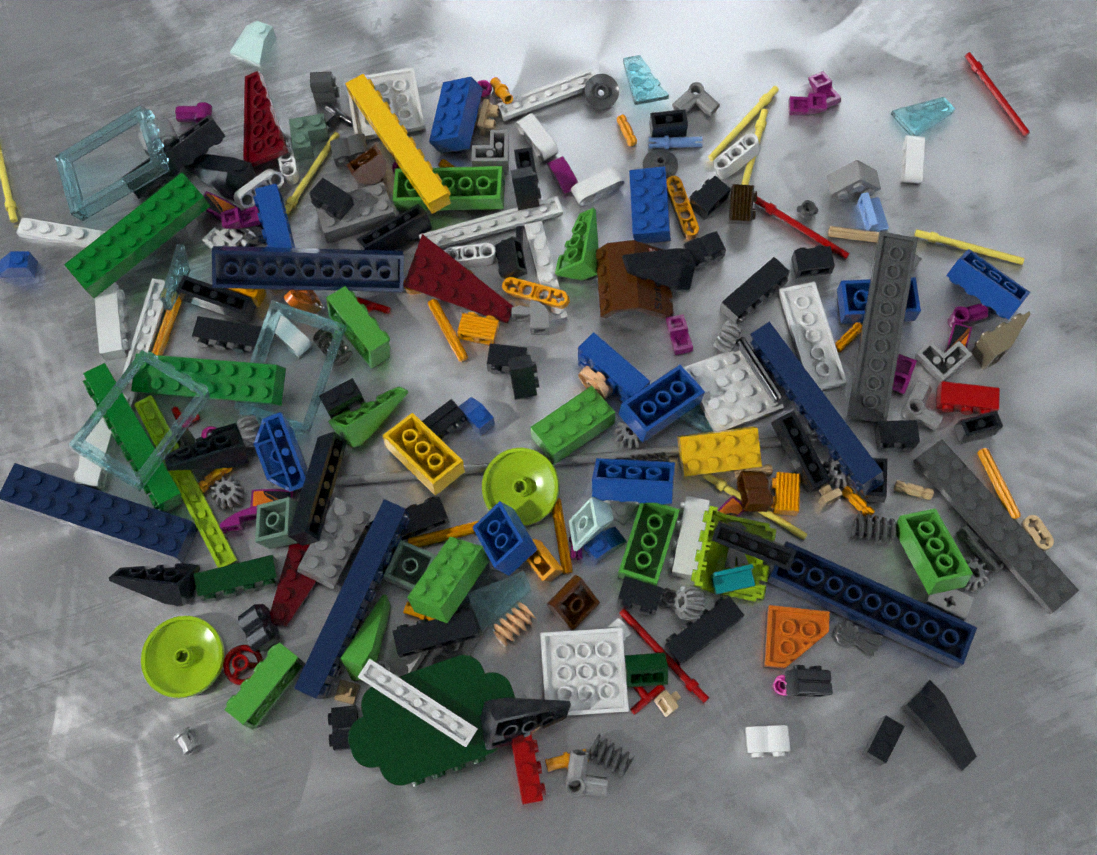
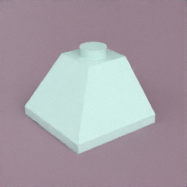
M260 21L246 25L230 53L261 65L277 40L273 27Z
M591 497L569 520L574 551L582 548L612 522L614 518L611 504Z

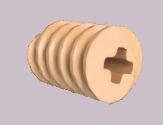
M521 602L517 603L519 610L514 607L511 609L513 615L505 614L507 621L503 618L499 619L501 626L496 623L493 624L495 630L493 633L506 647L508 646L507 639L512 642L514 641L513 633L520 636L518 629L521 628L526 631L525 623L532 625L530 618L536 619L527 606Z

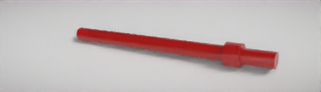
M971 52L967 53L964 57L970 63L972 71L978 74L1025 137L1030 134L1028 128L983 70L984 66L981 62H977Z
M757 196V200L754 203L765 209L766 213L775 215L821 245L831 246V250L845 260L850 253L777 209L775 204L768 203Z
M625 608L622 609L619 614L656 653H665L667 665L686 684L685 687L690 693L693 692L705 703L709 697L698 686L699 683L694 678L691 679Z

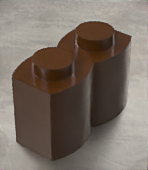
M741 471L737 478V487L741 495L743 510L767 512L773 504V496L769 492V480L766 478L765 473Z

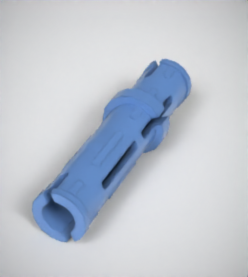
M665 135L664 137H649L648 142L656 143L648 144L649 149L664 148L665 150L669 148H702L703 143H695V141L703 140L702 136L669 137Z

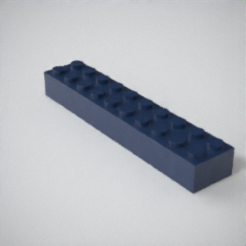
M213 246L211 250L212 288L338 291L346 286L349 291L403 292V251Z
M770 321L751 333L752 341L750 343L758 359L761 358L766 370L769 373L772 372L777 385L783 387L788 400L794 402L796 405L795 409L799 415H804L810 430L816 431L817 438L822 446L827 445L830 457L834 462L838 460L841 466L839 467L845 477H850L851 485L857 493L861 491L863 496L884 484L883 471Z
M14 463L0 491V501L6 505L180 563H184L198 531L193 521Z
M383 499L294 689L315 699H323L324 696L328 697L332 689L330 683L333 677L337 678L341 670V666H339L341 657L348 648L351 639L353 640L359 629L357 626L360 620L363 621L367 615L368 610H366L368 602L372 603L375 598V587L377 583L381 584L385 573L383 570L386 565H389L393 557L391 553L394 547H398L400 540H402L400 534L403 528L406 529L410 523V514L406 508Z
M788 541L784 543V545L797 550L790 570L788 571L774 565L767 582L957 669L964 665L977 627Z

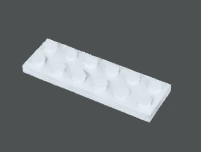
M811 282L779 289V297L801 364L821 390L846 385L847 380L816 283Z

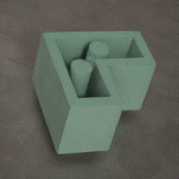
M324 113L289 119L292 149L296 160L314 158L312 143L329 140L328 126Z

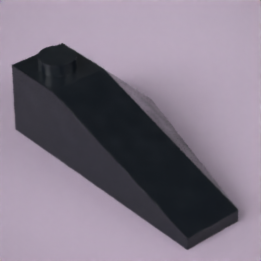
M199 155L191 165L184 166L186 170L198 179L203 180L209 187L219 192L221 196L234 201L235 192L253 180L255 176V171L250 162L219 155Z
M673 248L622 256L628 274L643 280L651 279L655 281L656 285H666L669 287V290L674 292L690 291L696 266L690 249Z
M236 423L216 428L208 437H199L196 439V443L190 446L184 445L163 456L168 471L232 468L249 463L245 444Z
M177 563L175 567L164 568V565H157L151 569H145L144 566L122 567L109 577V581L161 603L183 606L194 595L196 587L194 574L199 573L200 565Z
M928 680L900 707L961 771L977 757L946 696L931 680Z
M499 698L485 701L481 713V723L486 750L507 746L513 743L512 739L523 735L525 738L531 735L530 732L538 727L544 729L566 719L571 705L570 701Z

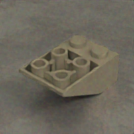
M1030 312L1023 315L1019 313L1009 323L1002 322L995 328L996 330L992 332L988 330L980 336L981 339L974 344L975 347L971 353L983 370L998 363L1009 351L1029 318Z

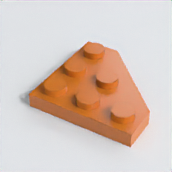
M769 605L767 611L764 667L780 669L788 667L829 632L830 612Z

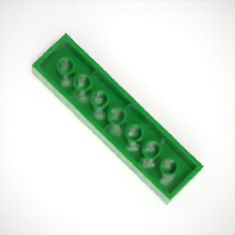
M181 172L64 265L81 286L95 298L211 206L199 190Z
M136 354L131 391L147 395L282 406L286 368L274 364Z
M103 363L84 372L85 380L82 382L88 395L93 399L94 405L99 414L102 415L107 428L111 429L117 445H121L122 453L127 462L130 463L136 478L141 477L139 479L146 495L150 493L148 496L154 509L168 512L183 504L178 487L107 365Z

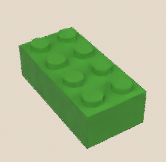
M344 286L326 297L329 317L371 369L390 358L389 335L386 331L382 332L377 320L369 316L367 308L363 304L360 305L353 291H349Z
M590 386L531 426V438L555 465L615 424L616 412L594 387Z
M640 503L618 571L619 578L624 579L627 576L657 586L680 509L658 503Z
M936 508L899 516L896 522V536L928 595L965 587L973 573Z
M449 537L407 597L414 612L448 623L489 562L483 546Z
M280 642L269 649L267 658L256 665L254 674L250 679L247 678L240 686L241 690L236 696L230 697L226 703L227 707L224 709L242 725L252 730L306 664Z

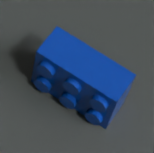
M501 501L472 527L494 568L508 576L538 550L516 511Z

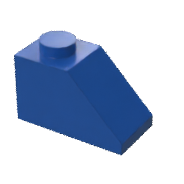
M11 251L0 260V278H35L38 261L29 251Z
M470 397L458 406L465 414L467 422L479 436H482L495 426L494 417L482 403L473 397Z
M616 526L600 532L585 544L584 551L596 565L627 543V541Z

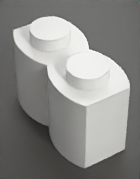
M788 725L744 728L746 754H751L752 758L764 757V753H772L773 757H784L786 752H790Z

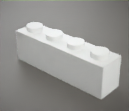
M113 283L95 297L99 354L105 361L128 357L127 350L130 349L128 339H126L128 327L124 321V316L127 315L126 308L123 305L125 294L123 289H120L116 283Z
M94 411L93 416L89 420L90 428L88 434L85 435L84 449L79 455L78 470L74 473L73 479L75 483L103 492L116 441L113 438L111 429L107 428L102 415L98 411Z
M686 496L685 502L681 501L679 513H682V519L677 520L675 530L679 532L678 539H674L672 546L675 556L674 558L670 557L668 569L672 570L671 576L691 580L693 569L697 570L698 562L694 560L696 550L701 549L702 542H698L700 530L705 529L706 523L702 522L704 510L708 511L710 500Z

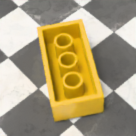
M414 413L408 415L383 435L386 448L435 496L465 472L463 460Z
M752 426L677 436L681 474L683 476L762 467L757 427Z

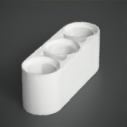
M532 113L516 122L518 131L542 161L559 152L554 140Z
M282 132L289 153L278 157L280 171L284 176L285 183L294 185L300 180L297 160L292 149L290 135Z
M746 134L715 159L714 166L719 178L726 179L758 155L760 147L758 137L755 134Z
M905 136L902 182L921 184L924 173L925 137Z
M610 167L575 184L571 188V192L579 205L585 206L620 189L625 181L616 167Z
M267 169L238 189L234 194V201L244 208L253 207L255 205L253 196H256L255 189L259 185L264 187L272 184H277L278 188H280L284 183V176L273 169ZM275 175V180L271 182L272 176ZM247 195V200L242 202L243 197Z
M490 243L449 247L444 250L466 269L490 266L496 261L495 248ZM468 255L473 256L472 258H466Z
M277 309L262 321L265 327L270 328L273 335L297 357H300L313 345Z

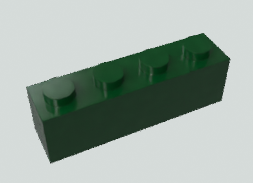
M273 555L195 573L197 597L202 601L212 602L217 600L216 597H232L241 591L253 592L256 588L262 586L264 588L273 587L280 580L277 559Z

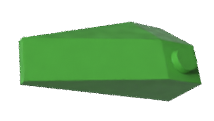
M594 207L579 214L572 228L573 235L570 241H566L564 245L566 250L557 260L555 270L557 276L583 281L597 275L596 250L599 247L596 209Z
M398 386L378 395L376 401L367 403L365 401L360 404V408L352 412L350 409L343 411L328 422L335 432L347 441V445L359 447L365 440L371 437L408 394V390Z
M385 594L381 596L341 657L351 680L354 682L361 680L358 676L369 659L375 663L378 660L391 609L390 602Z

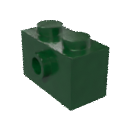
M665 653L624 655L627 687L668 685V665Z

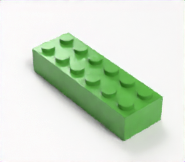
M502 166L433 168V173H438L442 180L441 184L443 186L446 185L451 193L449 196L451 204L440 210L504 209L505 174ZM395 169L393 203L397 211H407L417 204L425 211H429L402 170Z

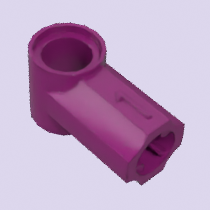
M199 102L196 106H177L175 109L177 122L198 123L206 116H212V106L206 102Z
M982 303L968 307L958 306L949 316L948 325L951 327L954 322L967 325L986 320L989 317L988 309Z

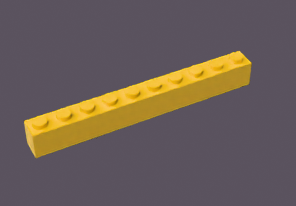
M361 74L346 82L345 85L350 97L429 211L433 214L451 204L449 198L451 193L448 187L441 184L442 180L438 173H433L431 163L424 160L425 157L420 148L416 149L415 141L412 137L407 136L408 133L404 125H399V119L395 113L392 114L390 112L391 108L387 101H382L383 97L379 90L375 91L372 80L367 79L364 74Z

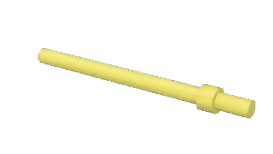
M773 86L767 94L761 96L755 107L708 156L709 160L714 161L758 112L772 101V97L779 91L777 86Z
M761 109L759 120L755 124V135L758 137L759 143L762 132L765 131L767 124V109ZM756 156L746 164L742 185L749 184Z
M333 132L293 195L289 196L286 200L287 216L292 208L296 207L299 197L330 152V141L339 138V133Z
M0 146V179L6 201L4 205L9 214L10 222L16 223L18 221L16 215L17 206L12 197Z
M916 229L914 233L915 237L927 239L928 242L934 244L938 242L964 250L970 249L975 253L1020 265L1024 263L1025 258L938 235L939 233L933 231L929 233Z
M710 473L704 474L703 478L715 485L716 489L721 492L725 491L741 501L739 491L728 485L727 481L722 478L718 479ZM772 511L758 512L803 541L806 538L807 533Z

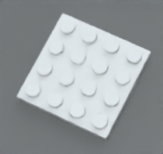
M414 67L365 75L367 79L372 80L375 91H380L383 97L382 101H387L391 108L390 112L396 114L399 119V125L403 124L407 133L425 129ZM348 78V79H345V80H346V82H348V81H350V80H352V79H354V78ZM348 93L354 133L365 134L366 140L379 138Z
M738 348L684 367L705 391L700 406L713 431L735 429L782 411L784 408L781 400L776 403L771 400Z
M622 628L540 633L544 700L570 701L571 705L567 716L629 711Z

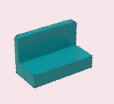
M753 564L714 572L710 575L715 595L755 586L751 571L754 568Z

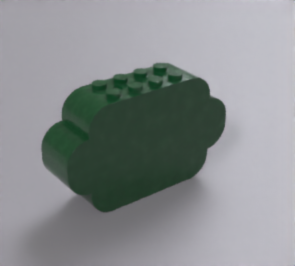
M459 655L399 676V678L477 728L467 747H464L373 687H370L363 695L361 701L363 717L353 723L348 734L352 755L360 765L368 768L379 767L383 777L391 784L402 786L412 783L413 786L425 783L426 777L433 775L434 779L446 775L445 771L453 768L454 772L466 768L465 763L473 761V764L480 763L486 760L485 756L495 752L498 748L486 750L481 723L484 702L499 698H515L509 680L505 676L496 672L485 673L477 659L469 655Z

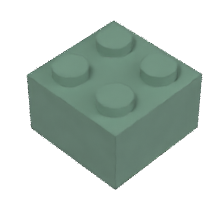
M287 497L257 505L255 542L268 549L297 543L288 535L298 501Z
M400 540L384 574V578L387 582L411 592L437 555Z

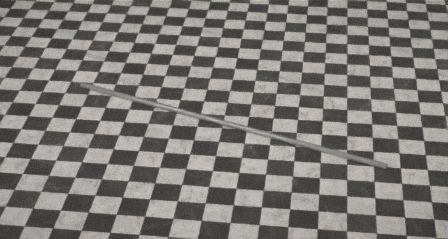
M817 433L807 434L811 443L819 442ZM778 437L759 438L760 448L782 446ZM678 446L569 455L554 466L595 463L596 458L631 460L679 455ZM489 463L464 465L465 472L462 475L484 473ZM410 470L338 476L335 486L418 478ZM274 484V489L285 490Z

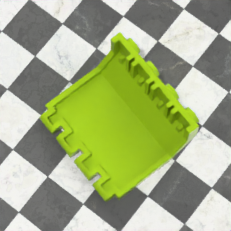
M709 506L708 511L704 510L702 522L706 524L705 529L700 530L698 542H702L701 549L696 550L694 561L698 562L697 570L693 569L691 581L694 582L693 586L715 594L710 575L714 572L731 569L730 567L724 568L729 547L712 541L720 520L727 523L740 522L746 527L747 531L775 541L777 529L770 528L769 523L726 515L717 511L718 507ZM745 554L748 561L747 565L753 564L754 566L751 571L755 586L718 595L730 596L751 602H756V599L764 600L767 586L761 585L759 582L768 581L770 566L763 565V562H765L763 560ZM737 559L735 560V568L738 567Z

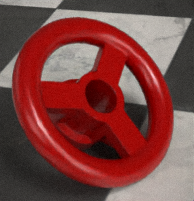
M249 645L236 646L224 658V674L230 682L241 685L245 679H238L239 675L248 668L254 669L259 662H263V657L260 652H253ZM242 651H249L253 653L257 659V662H250L249 659L242 654ZM234 655H236L232 660V666L235 669V671L233 672V674H231L229 669V663L231 658ZM245 661V665L240 667V663Z

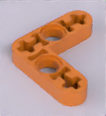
M291 289L284 295L285 301L295 309L317 314L324 307L314 290Z

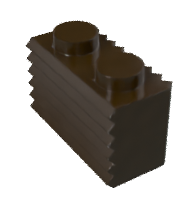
M732 184L728 223L751 224L752 220H755L756 209H753V202L757 200V191H754V185Z

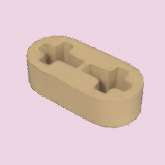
M1030 515L1022 521V528L1031 536L1039 548L1047 551L1053 546L1054 539L1038 516ZM1034 522L1036 524L1034 527L1028 526L1029 523ZM1046 539L1047 543L1041 545L1039 541Z

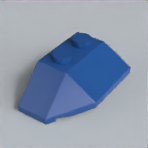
M282 412L263 418L254 441V446L266 479L289 492L302 488L307 474V466L292 427Z

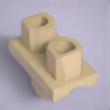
M489 99L483 100L482 108H478L475 125L480 129L479 134L481 136H485L486 131L495 130L496 122L489 119V117H498L499 106L490 104Z

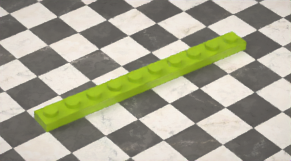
M150 395L135 403L134 406L166 466L163 456L180 447L154 397ZM192 470L168 471L178 487L182 499L217 567L237 563L238 559L223 530L220 528V524Z

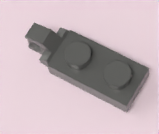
M968 525L963 526L956 533L962 542L969 545L971 552L985 563L986 569L997 574L1005 567V564Z

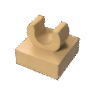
M826 483L819 489L822 496L818 502L824 508L839 500L842 492L839 487L832 490L831 486Z
M340 679L334 700L355 706L361 685Z
M665 690L654 702L664 716L668 717L679 707L676 702L681 696L677 691L670 695Z

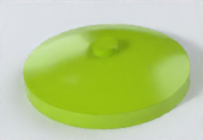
M512 448L500 453L489 463L482 479V495L489 511L501 501L516 511L524 526L535 524L550 514L556 505L560 491L559 477L554 465L543 454L529 448Z
M193 616L173 617L158 625L147 637L141 652V669L147 683L158 693L176 699L190 698L204 692L215 682L224 663V645L220 635L209 623Z

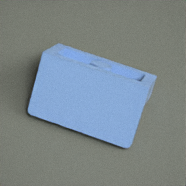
M862 193L858 200V206L866 230L876 232L888 230L889 226L880 198L870 199L869 193Z

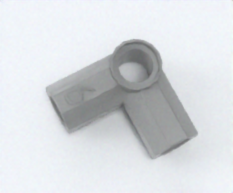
M699 82L692 83L689 89L672 104L674 110L686 109V113L694 105H697L708 116H712L720 107V104L704 90V86Z
M917 382L906 405L902 408V416L906 420H917V422L935 431L941 423L943 415L925 406L932 388L925 382Z
M578 749L570 750L568 769L565 776L567 792L572 796L584 794L605 797L607 777L586 775L589 753ZM574 780L580 782L577 786L570 785Z

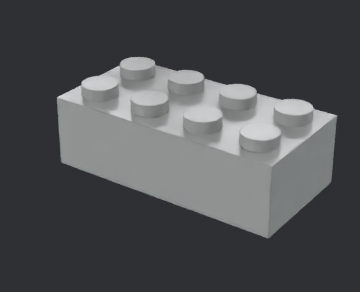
M384 182L347 192L352 196L354 206L341 221L336 217L331 218L324 209L316 208L327 243L373 230L395 217Z
M335 497L327 512L320 540L310 544L298 566L297 572L334 589L371 515Z

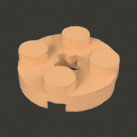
M586 365L578 374V378L587 389L593 386L604 400L613 393V390L604 382L606 378L602 373H595Z

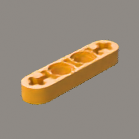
M670 176L667 179L668 197L682 235L686 239L693 240L698 236L699 225L682 180L678 176ZM672 182H673L675 185H677V186H676V192H674V191H675L674 186L671 185ZM676 197H682L684 199V202L677 203L674 199ZM682 212L689 213L690 217L684 219L680 216V214ZM688 223H690L691 230H694L693 233L688 231Z
M508 277L502 283L503 290L513 297L537 301L543 305L558 309H564L570 303L569 296L563 290L514 277ZM512 284H514L515 287H517V288H519V289L517 290L516 288H513V287H511V288L509 289L508 286H509V285L511 286ZM526 287H532L530 294H523V290ZM543 291H548L549 293L546 299H540V294ZM553 295L555 296V298L559 299L563 297L564 301H560L559 303L556 299L553 298Z

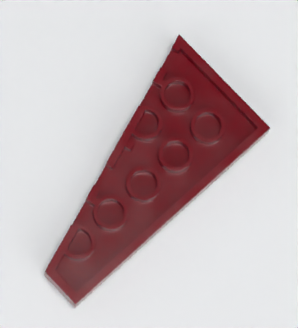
M259 71L245 76L243 161L250 162L252 167H256L289 153L263 74Z
M422 234L403 286L483 316H493L500 322L508 324L512 314V307L514 306Z
M299 543L289 545L270 611L272 622L275 625L289 627L301 609V605L307 596L311 594L313 587L317 583V581L297 572L298 566L310 544L302 546Z

